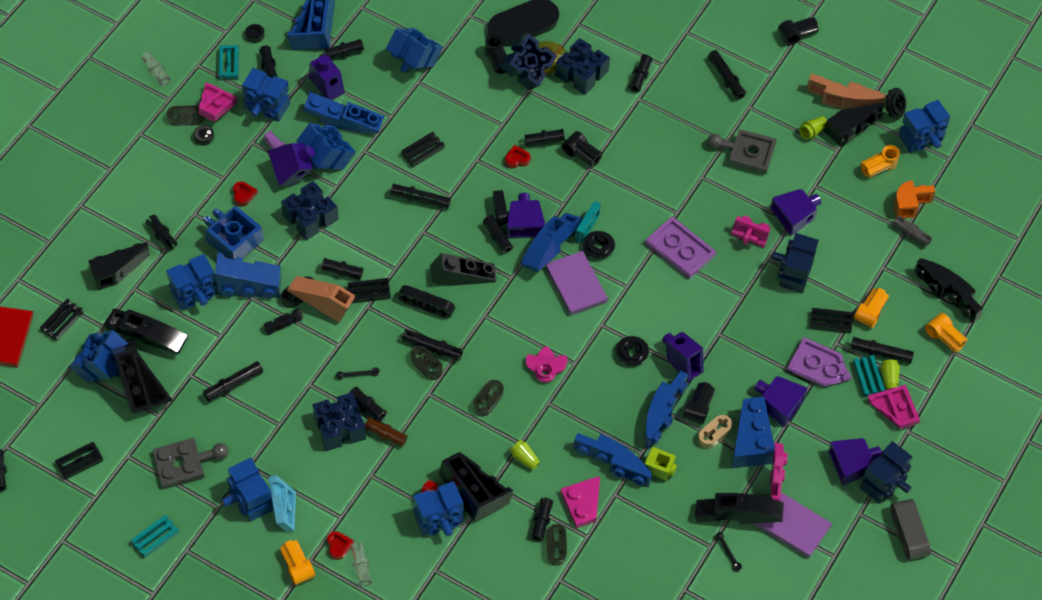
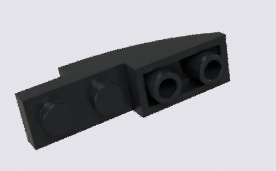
M923 258L918 259L914 271L920 279L924 280L930 290L937 294L940 299L947 295L949 300L959 307L966 318H969L973 323L978 321L983 308L974 299L976 290L959 275L942 265Z
M113 308L104 324L108 330H114L115 332L140 339L146 345L180 354L188 339V336L181 331L129 309L125 312Z
M715 493V499L696 501L695 519L696 522L739 519L740 525L783 522L784 502L753 494Z

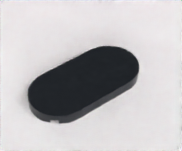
M530 0L494 15L488 23V35L498 34L501 36L504 46H512L518 36L529 33L535 37L555 28L559 20V9L550 0Z

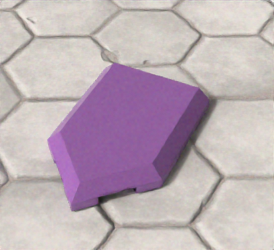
M803 337L786 369L823 387L852 379L844 364L841 353Z

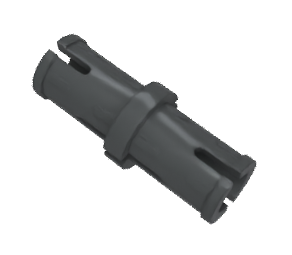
M900 215L893 222V227L906 234L907 238H912L925 248L932 241V236L919 229L918 225H913Z

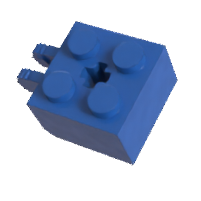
M233 206L225 214L215 208L212 213L218 219L217 221H214L209 216L203 219L208 227L205 230L206 242L218 252L224 254V257L236 260V257H245L264 240L262 227L237 206Z

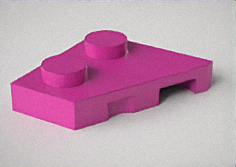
M206 82L198 114L215 122L237 104L238 97Z
M906 384L868 396V402L897 428L903 429L920 424L919 416Z
M775 443L770 473L771 498L779 501L781 485L785 479L783 465H787L788 456L787 452H784L783 443Z
M599 476L561 488V495L576 528L596 522L600 486Z

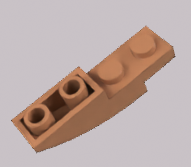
M811 74L806 90L822 96L823 104L841 109L877 103L884 104L886 99L885 94L864 87L861 84L850 81L848 87L814 74Z

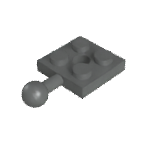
M739 129L735 143L722 140L719 134H711L707 139V144L711 149L722 147L732 150L728 164L767 174L777 139ZM749 149H754V150H756L758 153H757V154H750V153L748 152V150H749Z
M190 438L153 449L163 489L205 478L201 461L211 458L217 460L225 459L229 453L228 447L223 443H217L213 446L212 450L198 453L195 439ZM176 460L184 461L181 467L173 466Z

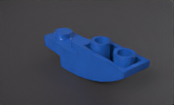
M312 92L309 93L303 108L304 112L321 118V123L360 133H378L384 119L383 115L348 102L346 106Z
M568 213L563 214L560 218L553 216L534 238L521 262V266L533 271H540L561 252L560 244L576 231L582 218Z
M683 371L679 372L670 385L662 382L652 399L645 428V447L647 449L653 443L657 444L662 436L661 432L664 428L668 429L673 421L672 411L677 402V397L679 394H684L688 387V374Z
M577 433L573 450H576L581 455L596 458L601 463H609V472L613 473L616 477L626 478L633 481L636 485L649 487L652 474L633 452L605 435L600 434L598 440Z

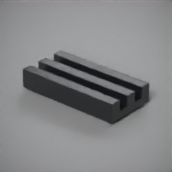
M432 131L401 150V155L412 167H415L444 149L445 144L440 142L439 137H436ZM434 144H436V146H434V147H432L431 149H429L428 151H426V149H428V148H430L431 146H433Z
M388 278L348 282V291L350 293H365V295H356L352 303L391 299Z
M66 299L41 325V331L57 341L84 313L83 308H78L75 303H71L69 299ZM72 311H75V312L69 317V319L63 324V322H64V321L66 320V318L72 313ZM59 325H62L55 333H53Z
M812 308L810 329L851 333L853 312Z
M91 442L55 460V463L63 478L67 480L104 460L95 443ZM93 450V452H91V453H89V454H87V455H85V456H83V457L81 456V455H83V454H85V453H87V452ZM75 459V461L63 466V464Z

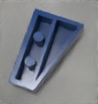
M334 0L305 1L302 7L303 11L294 21L295 25L292 31H289L287 34L292 50L329 48L335 8Z

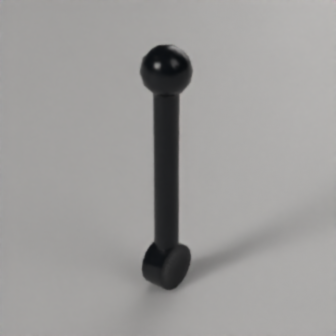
M374 367L368 371L347 373L339 371L336 377L343 379L349 376L370 374L378 376L380 370Z
M718 532L716 539L721 542L731 559L733 570L740 572L742 569L741 563L737 562L724 540V534Z

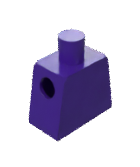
M324 54L309 63L308 78L325 98L334 100L345 94L341 72L328 55Z
M290 143L268 151L279 186H293L312 170L310 158L315 156V151L311 146L306 147L304 143Z
M798 189L773 197L770 209L790 236H793L815 219L816 206L821 204V199L818 194L808 197L802 189Z
M520 193L518 201H511L507 238H535L545 225L540 202L538 200H530L528 193Z
M680 332L675 336L667 333L663 337L662 342L666 345L668 361L678 373L683 371L688 374L687 383L704 372L702 346L684 332Z
M776 376L770 385L760 379L755 385L754 390L764 397L767 413L785 427L805 400L808 388Z
M859 438L832 441L828 453L840 482L844 486L862 478L866 468L881 455L882 451L879 446L869 449L866 440Z

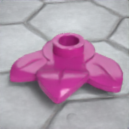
M545 346L537 356L527 355L526 365L531 371L535 372V376L540 382L547 383L551 382L556 374L564 371L567 365V356L555 357L551 349Z

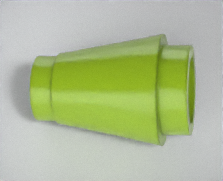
M820 116L803 122L799 128L800 135L806 140L814 139L825 128L827 119Z
M896 360L882 361L879 369L885 389L889 390L898 387L900 365H898Z
M519 440L509 451L514 459L532 471L541 463L528 443H524L522 440Z

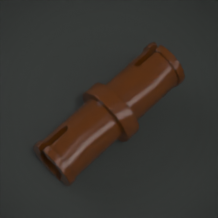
M369 417L365 424L366 430L380 436L381 440H388L400 447H403L408 435L393 429L389 424L384 425Z

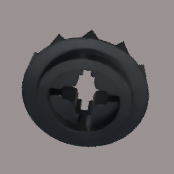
M893 88L888 90V95L885 96L886 111L889 112V117L899 119L905 113L906 98L900 88Z
M593 231L587 234L583 240V251L587 253L588 257L592 256L595 260L611 256L615 249L614 239L604 231ZM596 241L599 245H602V250L595 247Z
M636 336L625 337L616 346V356L620 359V363L624 362L627 366L635 365L637 367L638 364L644 363L649 355L647 343ZM635 346V353L631 357L629 351Z

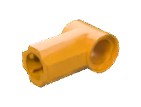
M888 145L883 148L882 152L862 161L860 167L865 177L871 178L884 170L895 169L898 164L900 151L896 146Z
M873 288L865 303H861L854 319L873 328L889 298L886 291L881 288Z
M939 313L925 325L926 332L933 339L939 338L954 353L960 351L968 339L952 326V321L946 314Z
M297 540L287 541L280 547L294 585L316 577L311 562L305 558Z

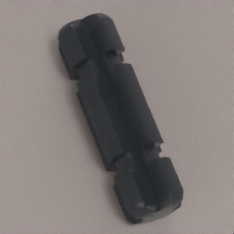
M295 309L291 311V314L286 313L273 319V322L270 320L264 323V329L267 334L276 332L275 329L280 330L293 324V321L298 322L302 320L303 315L300 309Z

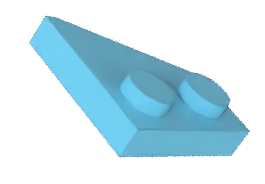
M277 475L269 476L276 524L286 532L295 531L296 491Z

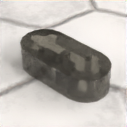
M196 105L172 106L167 110L168 122L173 126L200 125L205 117L198 114L199 106Z
M416 346L411 350L412 364L426 378L437 380L442 376V363L426 347ZM416 354H423V359L421 357L416 358ZM430 367H431L432 369L437 368V372H435V371H431V372H430Z
M488 381L474 400V412L477 415H489L501 400L504 386L500 381ZM495 388H498V392L494 391L493 394L490 395L491 389L494 390ZM487 400V407L479 408V404L483 405Z
M553 524L547 529V559L550 564L559 566L566 561L567 557L566 529L560 524ZM554 532L559 534L558 541H555ZM555 548H559V558H555Z

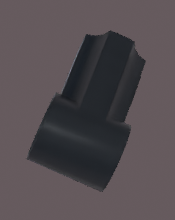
M810 17L797 22L786 20L779 25L778 31L785 43L790 46L799 42L803 37L818 33L819 27L816 18Z
M490 34L485 40V55L489 57L495 73L504 74L506 72L500 68L506 57L502 38L498 34Z
M575 131L562 143V149L567 155L571 157L577 156L591 167H595L603 156V153L589 144L586 137L579 131Z
M706 382L698 383L692 400H689L683 418L702 425L704 424L709 411V404L715 392V388L711 384Z

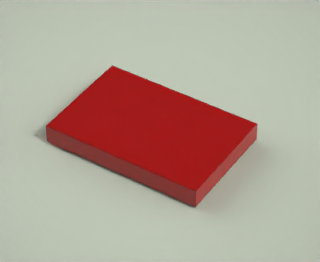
M0 306V365L18 368L34 316L33 311Z

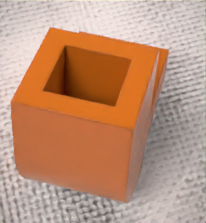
M913 180L903 183L898 188L894 201L896 218L899 215L904 219L916 218L919 208L918 204L932 203L935 194L934 185L914 187Z

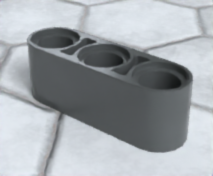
M908 499L891 503V515L906 558L911 560L930 556V544L914 500Z

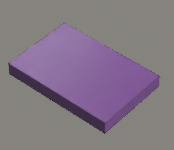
M673 216L645 240V244L689 280L717 254V251Z
M583 251L546 264V269L570 316L608 302V298Z
M781 492L780 501L784 502L783 522L757 523L754 525L807 558H810L831 528L832 523Z

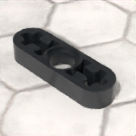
M401 286L397 294V298L401 302L443 318H451L455 310V305L452 302L411 286Z

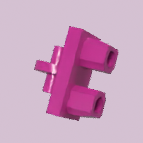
M745 215L742 217L737 216L731 235L743 239V244L746 246L750 242L764 248L771 229H769L768 224L760 223L758 225L753 223L751 218Z

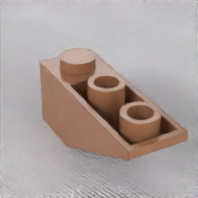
M299 276L295 277L287 289L291 294L339 323L355 298L354 294L339 285Z

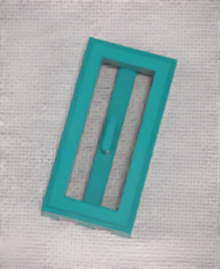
M219 45V80H223V78L239 80V45ZM224 50H227V73H223ZM231 50H235L234 72H231Z
M594 201L576 229V242L583 243L585 236L589 234L600 216L601 203Z
M871 355L869 358H866V356L861 359L854 358L853 364L864 397L885 391L874 355ZM869 363H870V366H871V369H872V372H873V375H874V378H875V381H876L878 390L876 389V386H875V383H874V380H873V377H872V374H871V371H870V368H869V365H868ZM860 365L864 366L871 391H868Z
M165 514L131 539V543L146 558L180 532ZM169 528L171 529L168 533L159 538L161 534H163ZM157 538H159L157 541H155L153 544H151V545H150L149 547H147L145 550L143 549V548H144L146 545H148L150 542H152V541L156 540Z

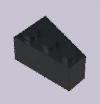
M132 343L111 349L132 414L173 401Z
M461 452L442 460L439 471L440 477L446 484L455 482L464 503L463 507L474 522L510 504L513 490L497 482L496 477L486 474L478 464Z

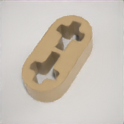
M719 415L699 432V445L705 449H711L731 432L732 420L730 417ZM719 423L721 425H723L724 423L726 424V428L721 427L719 430H717L719 427ZM713 434L711 440H704V436L709 437Z

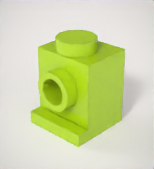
M652 446L645 465L653 476L667 481L669 475L672 477L675 475L678 467L675 464V455Z

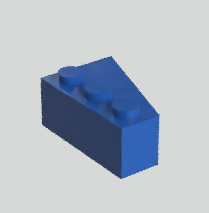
M217 253L215 276L218 295L225 297L280 298L281 266L255 261L254 264L242 262L243 258L236 257V260L224 258V254Z
M764 397L743 399L731 468L772 464L774 441Z

